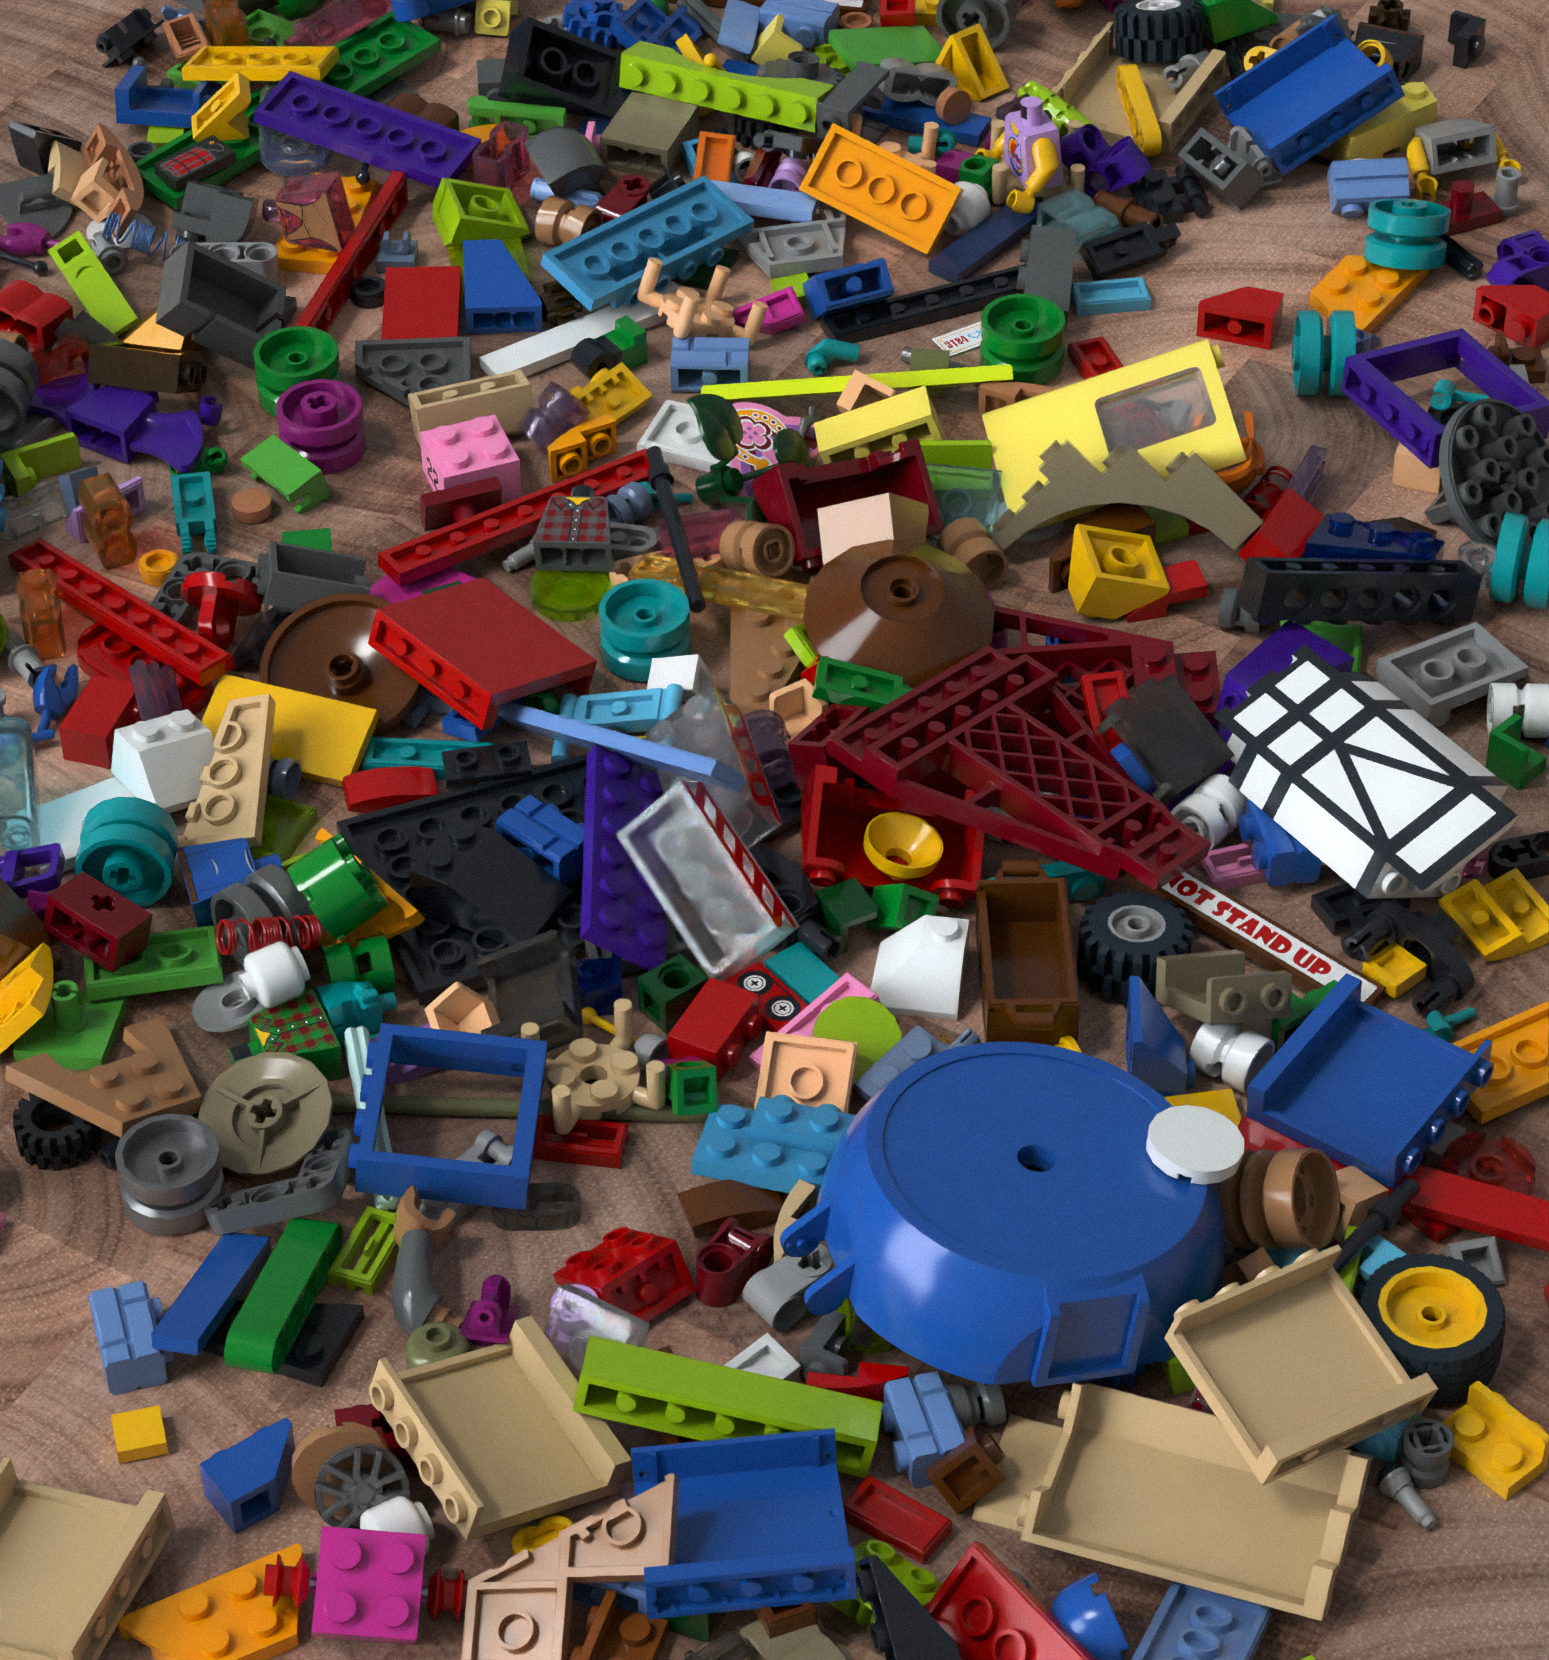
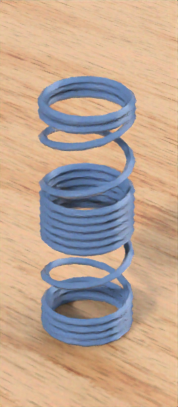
M111 211L103 228L102 238L109 240L117 224L116 242L121 244L133 227L131 249L144 254L148 252V255L151 256L157 251L164 239L163 260H166L167 231L163 233L157 246L150 253V247L157 230L156 227L141 222L135 237L137 224L135 219L123 239L119 242L121 214H118L116 217V212ZM178 236L175 245L186 243L189 240L188 238Z

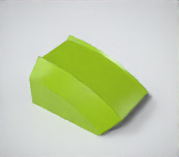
M442 177L433 201L432 222L435 223L442 238L443 247L463 249V240L501 239L504 244L533 236L526 218L509 188Z

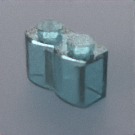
M1071 188L1039 203L1037 206L1036 225L1077 230L1074 257L1080 261L1084 260L1078 250L1084 242L1119 231L1120 223L1113 213L1101 206H1095L1091 197L1078 189Z

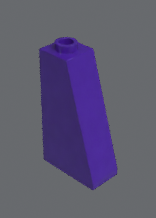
M1286 621L1226 674L1216 711L1219 712L1225 706L1231 710L1248 698L1246 690L1271 670L1277 674L1291 665L1293 661L1292 654L1305 644L1339 672H1351L1355 658L1302 625Z

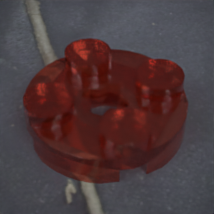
M73 333L57 342L58 348L45 353L43 348L29 353L39 366L41 379L38 386L74 370L72 361L80 356L84 363L88 361L90 346L87 340L80 339L78 333Z
M1475 1132L1457 1138L1447 1147L1440 1171L1533 1196L1536 1182L1535 1160L1529 1150L1513 1138L1502 1135L1501 1141L1485 1139L1486 1133ZM1479 1170H1484L1486 1173L1496 1172L1497 1175L1496 1177H1485L1480 1174Z

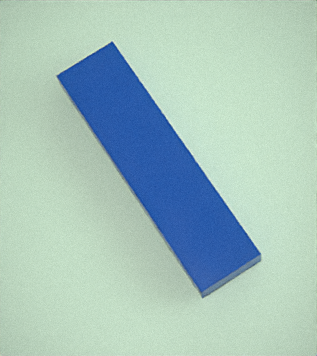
M236 1232L223 1234L151 1333L152 1348L198 1356L271 1253L270 1237Z

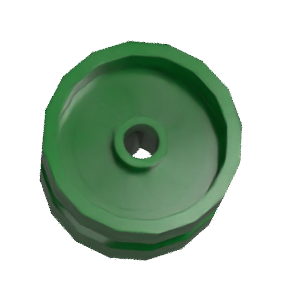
M1010 294L995 299L985 307L981 314V366L1010 364L1013 368L1014 381L1038 385L1050 382L1060 374L1064 366L1063 340L1065 338L1066 325L1064 311L1055 302L1032 294Z
M305 326L281 328L268 333L259 340L253 351L259 403L272 416L277 417L276 404L280 395L294 385L317 379L342 382L339 371L340 360L337 342L329 333L320 329Z

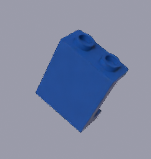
M132 65L115 88L116 123L192 128L191 117L222 88L221 83L201 81L196 89L147 86V67Z

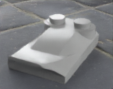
M1473 622L1379 658L1376 674L1380 683L1430 724L1437 727L1448 722L1453 708L1488 694L1490 683H1512L1529 675V667L1477 622Z

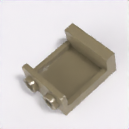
M1237 949L1157 957L1156 1001L1209 1025L1291 1017L1292 974L1290 972L1282 970L1245 974V953Z

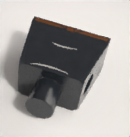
M1360 22L1354 43L1357 47L1366 40L1380 42L1392 55L1393 69L1398 80L1408 81L1421 67L1425 35ZM1374 53L1369 56V59L1376 65L1380 61L1381 53Z

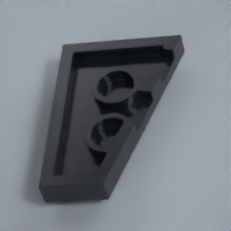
M244 1300L236 1301L203 1348V1351L224 1357L229 1329L244 1304ZM315 1303L277 1374L323 1387L365 1318L363 1305Z

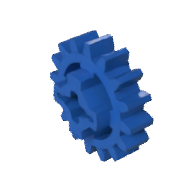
M570 0V3L565 5L562 26L568 28L567 32L578 35L604 47H614L619 50L622 45L608 30L627 10H623L622 3H617L614 0Z

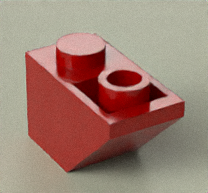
M1481 285L1476 289L1473 320L1496 332H1505L1507 338L1525 347L1539 348L1549 340V292L1536 285Z

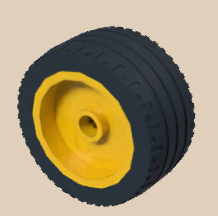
M1434 1253L1404 1255L1401 1258H1395V1260H1390L1387 1264L1381 1265L1379 1269L1374 1271V1274L1369 1276L1362 1289L1358 1304L1410 1379L1428 1373L1438 1390L1427 1407H1447V1405L1452 1406L1459 1402L1462 1403L1467 1400L1469 1386L1473 1383L1480 1381L1485 1386L1490 1383L1501 1358L1506 1321L1503 1299L1489 1277L1487 1278L1483 1272L1478 1271L1476 1267H1472L1467 1262L1465 1263L1460 1259H1454L1451 1256L1447 1257L1442 1254L1435 1255Z

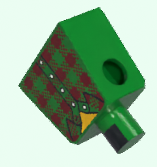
M314 989L307 990L301 996L276 1007L266 1008L252 1014L248 1018L250 1042L228 1048L231 1065L239 1060L263 1052H289L311 1061L327 1081L344 1078L341 1046Z

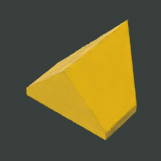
M980 23L948 37L935 63L947 68L958 79L956 87L967 92L971 100L981 101L1010 88Z

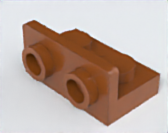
M607 1589L600 1606L593 1605L589 1612L586 1623L587 1638L583 1647L575 1646L570 1660H658L669 1633L668 1620L661 1618L648 1620V1615L619 1608L618 1591Z

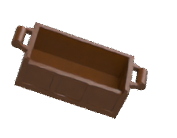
M1002 859V866L998 870L995 879L977 880L975 932L985 1043L1002 1041L1028 1042L1054 1046L1059 1044L1060 1038L1070 1035L1078 1043L1080 1003L1066 878H1048L1044 869L1039 866L1038 859Z

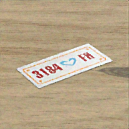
M981 321L931 340L941 350H950V357L979 347L982 341Z

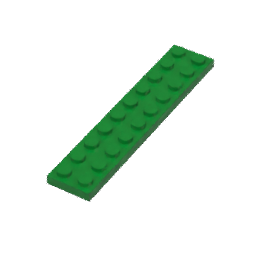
M392 10L371 22L370 25H366L363 29L361 28L356 33L334 44L333 46L339 49L340 60L320 82L366 97L441 52V40L411 21L397 22ZM272 81L251 93L250 105L243 113L248 118L250 137L244 140L222 141L235 152L236 163L199 181L219 186L263 159V125L254 122V110L280 81ZM192 129L135 162L141 175L144 189L175 210L182 208L186 187L176 192L155 174L154 164L198 143L193 140ZM281 132L275 139H274V137H271L272 141H271V143H270V147H271L272 149L274 148V147H273L274 141H279V144H282V141H293V140H295V139H277L278 137H294V136H291V135H283V134H285V133H282V132Z

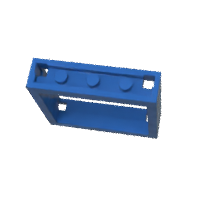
M381 1023L378 1041H369L366 1068L373 1069L372 1075L363 1074L360 1102L366 1103V1108H357L354 1137H360L359 1144L351 1143L349 1148L347 1168L356 1169L355 1192L402 1197L406 1190L414 1185L418 1189L421 1199L526 1210L545 1076L548 1041ZM390 1063L523 1077L511 1166L375 1151Z

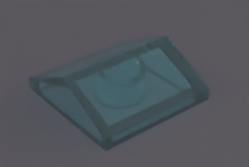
M926 463L944 528L957 519L973 517L983 524L992 539V535L995 532V528L992 525L998 519L1002 470ZM939 535L932 538V540L937 541Z

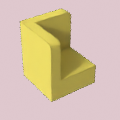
M779 13L755 40L751 60L760 66L765 65L767 61H775L778 58L786 60L789 53L802 51L803 49L801 44L781 31L785 17Z

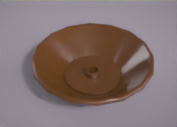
M887 539L853 546L824 564L806 591L803 623L814 652L819 657L828 656L829 658L903 676V683L914 689L984 647L991 645L995 611L983 582L957 557L926 543Z

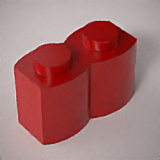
M14 280L0 290V331L24 334L30 348L45 350L74 329L73 308L66 299L52 293H43L36 285L24 280Z

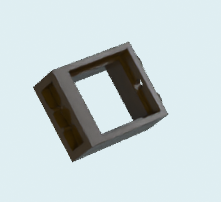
M118 341L90 344L87 383L171 394L201 391V385H204L207 379L208 367L207 363L203 362L204 352Z

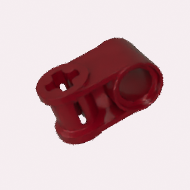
M630 174L622 177L615 187L604 198L599 200L595 209L602 212L604 224L648 203L647 195L651 190L649 179L639 174Z
M734 1217L726 1219L718 1232L696 1255V1296L699 1301L710 1307H725L736 1301L750 1278L768 1266L774 1253V1237L768 1233L756 1234L742 1227L741 1221Z

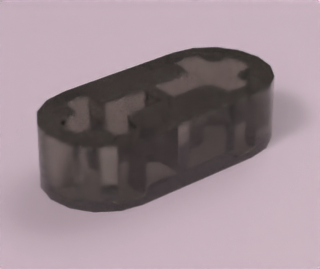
M530 1183L526 1210H508V1208L491 1207L492 1219L497 1227L506 1231L569 1229L580 1221L582 1215L580 1193L574 1186L567 1183ZM556 1204H564V1208L555 1209Z

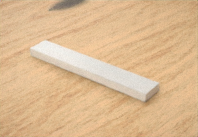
M671 281L661 294L676 293L679 286L674 281ZM642 302L631 308H628L625 304L615 309L612 306H608L479 357L480 368L488 376L521 369L527 377L570 360L574 347L581 340L586 338L595 339L615 330V320L626 315L644 330L667 321L668 316L664 314L660 317L658 315L659 309Z

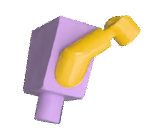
M1034 96L1025 97L1020 101L1019 111L1010 112L1005 116V131L994 142L995 147L993 150L980 148L975 152L976 155L999 159V163L1002 161L1001 155L1004 154V162L1026 188L1024 192L1016 189L1012 190L1007 197L1006 205L1011 207L1013 211L1021 214H1027L1033 210L1036 192L1040 194L1044 189L1063 185L1058 128L1043 111L1042 99Z

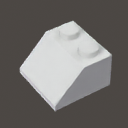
M188 709L175 711L165 716L147 721H139L133 725L115 729L111 773L137 798L155 803L168 813L189 808L191 802H196L202 784L199 779L203 768L211 763L215 753V749L212 746L214 742L212 732Z

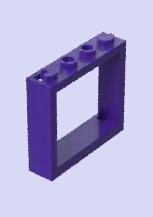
M1462 328L1346 357L1341 391L1429 469L1439 467L1440 444L1446 425H1441L1393 382L1455 367L1492 399L1505 401L1519 409L1522 413L1530 414L1544 439L1548 437L1549 400Z

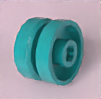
M1387 198L1370 202L1367 225L1375 230V232L1366 236L1364 258L1371 263L1396 269L1428 270L1444 266L1447 242L1439 236L1449 231L1451 210L1444 205L1418 199Z
M1318 310L1297 311L1291 350L1293 383L1296 396H1315L1321 388L1323 372H1325V385L1330 396H1347L1341 391L1346 357L1356 354V326L1353 311L1333 310L1327 319L1325 335L1323 319Z
M1506 511L1495 553L1489 599L1491 601L1511 604L1517 596L1520 581L1525 580L1523 600L1526 607L1547 610L1549 607V519L1543 518L1537 524L1533 542H1529L1530 521L1527 515Z
M634 579L615 585L604 594L599 604L602 662L612 673L624 679L645 682L649 679L653 658L691 655L689 600L680 588L666 581L656 579Z
M116 797L101 801L88 811L82 823L80 846L77 850L75 861V876L83 871L140 907L152 905L165 896L172 884L174 859L178 846V827L168 812L150 801L137 797Z

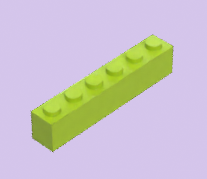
M590 1335L572 1411L700 1441L834 1428L838 1472L865 1478L868 1475L878 1441L883 1402Z

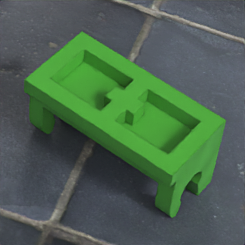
M274 434L240 458L242 466L253 472L250 475L251 478L255 481L263 479L282 493L290 503L306 494V498L294 507V510L299 514L309 511L322 500L327 501L331 498L322 470Z

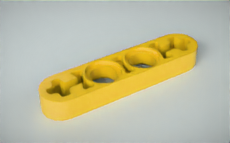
M1136 64L1117 65V92L1135 143L1146 157L1160 156L1162 149L1161 131L1139 69Z

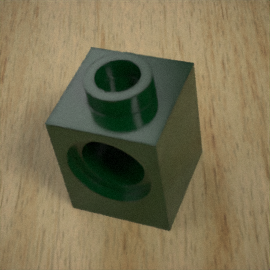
M680 953L637 978L639 1010L667 1035L709 978L700 966H694Z

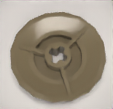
M263 1052L237 1061L216 1077L202 1098L198 1119L207 1123L217 1134L223 1168L239 1175L267 1176L293 1167L305 1158L307 1154L315 1150L329 1128L333 1100L327 1079L311 1061L289 1052Z

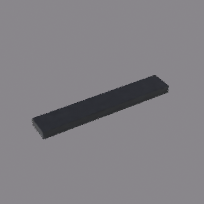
M1019 266L823 315L820 317V327L828 338L857 343L981 311L997 298L1016 293L1023 294V289H1016Z

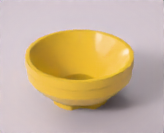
M888 812L880 814L868 823L864 834L863 847L866 856L878 871L888 875L892 880L906 881L928 875L937 867L944 850L942 838L936 829L925 820L908 813ZM886 857H900L908 863V866L886 859Z

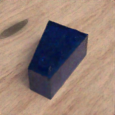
M1327 513L1307 540L1303 558L1442 560L1445 541L1434 539V536L1427 532L1414 531L1409 533L1396 530L1391 524L1385 522L1367 523L1355 520L1352 515L1347 513Z

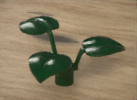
M700 394L688 398L686 401L695 413L699 431L708 451L715 459L720 460L718 463L710 465V472L697 477L695 487L698 497L706 505L718 502L722 506L729 503L748 505L747 520L769 523L755 498L737 495L743 489L745 481L762 476L777 464L795 461L796 466L805 464L806 468L815 466L812 457H810L807 443L794 429L786 428L780 430L775 434L773 440V450L778 463L741 474L737 468L726 466L738 455L739 451L736 444L743 439V427L734 406L727 399L715 394Z

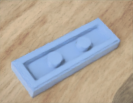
M728 0L717 43L736 51L750 54L759 23L760 7L740 0Z
M711 180L749 216L799 223L813 221L818 207V200L806 193Z

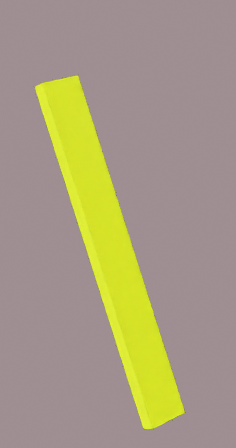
M1010 364L865 374L895 391L913 390L922 386L932 389L980 385L982 382H1013V368ZM852 375L703 385L701 387V394H715L727 399L729 402L841 395Z

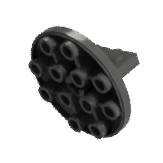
M1481 399L1458 409L1448 421L1440 444L1439 469L1443 491L1438 494L1424 513L1432 525L1449 520L1451 523L1457 521L1464 533L1478 547L1492 555L1496 553L1506 511L1527 515L1530 521L1528 541L1533 542L1537 524L1543 518L1549 519V445L1546 444L1541 433L1536 428L1533 417L1528 413H1522L1519 409L1505 401Z

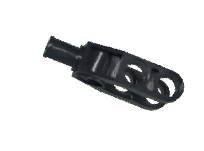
M749 837L741 843L797 927L792 926L783 911L782 927H777L762 903H755L706 868L699 869L682 881V891L690 906L740 943L781 952L801 942L826 962H831L832 957L836 959L844 947L843 938L835 935L819 923L818 900L807 876L802 874V869L755 837ZM735 847L731 849L733 854L735 852ZM744 853L743 869L747 876L754 881V867ZM763 882L762 891L766 889L768 892H770L765 883ZM770 894L764 901L773 913L774 897Z

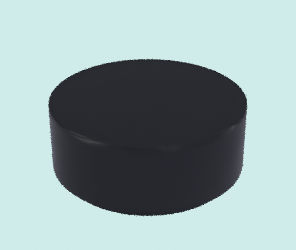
M363 276L353 281L350 285L352 303L364 309L382 306L384 304L385 280L377 276Z

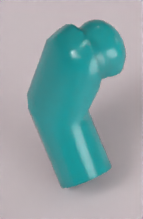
M943 128L938 130L935 156H942L945 152L953 150L956 146L957 137L950 129ZM909 136V153L917 154L921 152L922 136Z
M826 338L807 352L804 363L811 374L819 376L826 372L825 368L835 359L856 363L860 346Z

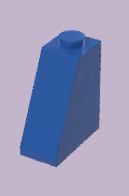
M463 240L466 334L542 332L541 299L502 240Z

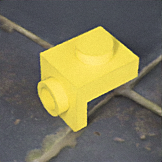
M476 0L475 33L508 36L510 34L511 15H518L519 1Z

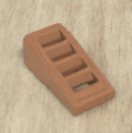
M193 12L161 24L166 41L179 64L189 61L202 46H210Z

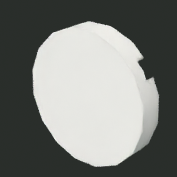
M1192 1105L1175 1106L1158 1113L1150 1123L1146 1140V1151L1152 1162L1167 1175L1178 1179L1179 1174L1185 1177H1192L1190 1183L1205 1185L1220 1183L1236 1173L1244 1155V1138L1238 1127L1220 1113L1205 1107Z

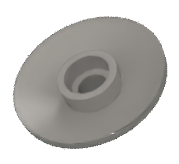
M245 970L223 976L224 983L208 985L197 996L192 1007V1015L200 1028L210 1032L236 1030L248 1026V1018L252 1014L266 1009V1007L259 1003L257 998L248 1000L245 996L238 975L245 973Z

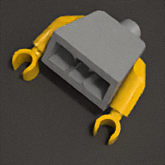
M1456 118L1417 126L1415 128V137L1407 148V159L1413 178L1417 179L1414 199L1422 200V193H1429L1432 196L1433 202L1436 201L1438 182L1435 178L1429 176L1430 174L1436 175L1489 163L1498 164L1499 171L1501 167L1507 166L1514 167L1521 172V165L1514 159H1507L1509 153L1496 133L1494 125L1466 118Z

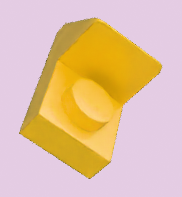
M237 72L191 117L193 140L200 142L212 135L221 141L244 140L250 137L248 118L243 114L251 102L250 84L247 77Z

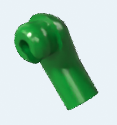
M204 447L199 461L190 472L182 473L169 464L168 468L171 475L210 471V474H218L226 469L228 454L221 447Z

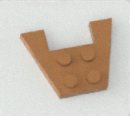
M162 1015L124 1027L123 1041L136 1052L135 1054L105 1065L95 1066L92 1069L70 1075L46 1052L6 1065L5 1081L120 1138L133 1125L149 1117L169 1113L192 1115L199 1112L201 1105V1094Z

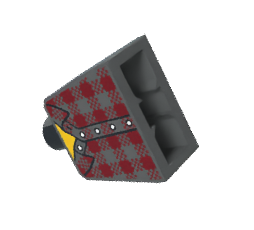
M587 485L573 487L571 496H553L549 498L533 538L537 570L614 572L611 527L606 498L595 496V491Z

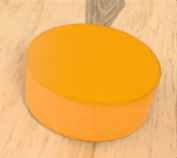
M156 549L145 553L138 561L141 580L148 585L162 586L179 560L178 556L165 549Z

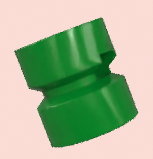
M386 935L361 939L357 947L354 948L348 942L322 947L328 985L341 981H367L372 983L378 994L396 992L393 963ZM358 963H367L369 972L359 975Z

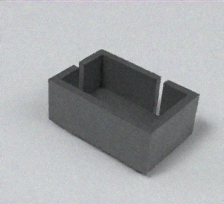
M189 240L165 260L155 323L183 337L191 333L192 341L254 370L253 351L257 342L268 333L281 329L282 322L278 319L283 316L287 288Z

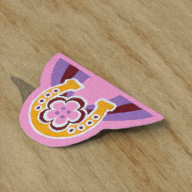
M751 402L732 404L741 420L743 439L736 444L739 452L730 461L731 468H737L741 474H745L777 464L778 461L773 450L775 434L786 428H791L798 432L801 417H785L770 407ZM814 424L811 425L804 439L809 447L812 459L819 453ZM757 478L744 482V487L739 492L741 497L755 498L751 483Z

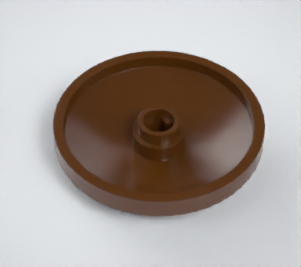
M334 594L302 606L277 627L266 644L260 662L259 680L261 683L377 709L380 718L372 737H380L402 722L412 711L424 689L423 685L368 644L376 609L393 604L385 599L368 594Z

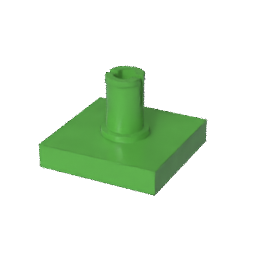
M69 980L56 982L53 985L50 1002L44 1016L16 1040L13 1048L15 1062L46 1052L62 1068L86 1071L95 1066L107 1064L128 1009L126 996L88 1001L87 991H79L78 985L75 982Z

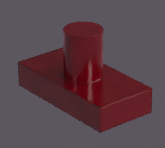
M1467 180L1455 181L1452 184L1451 200L1438 203L1451 210L1449 231L1446 233L1448 236L1501 223L1502 210L1484 191L1474 193V184Z
M498 477L421 494L420 520L424 530L448 526L501 505L502 487Z

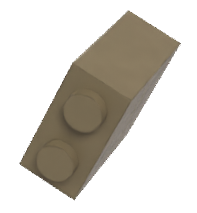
M632 91L600 136V156L607 169L659 179L665 174L660 166L664 164L670 174L674 173L683 160L682 142L699 137V106Z

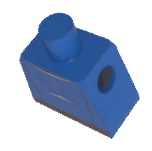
M243 838L176 849L198 927L214 925L210 908L211 899L214 894L237 882L244 884L246 876L269 864L280 867L283 870L279 853L253 860L248 842Z

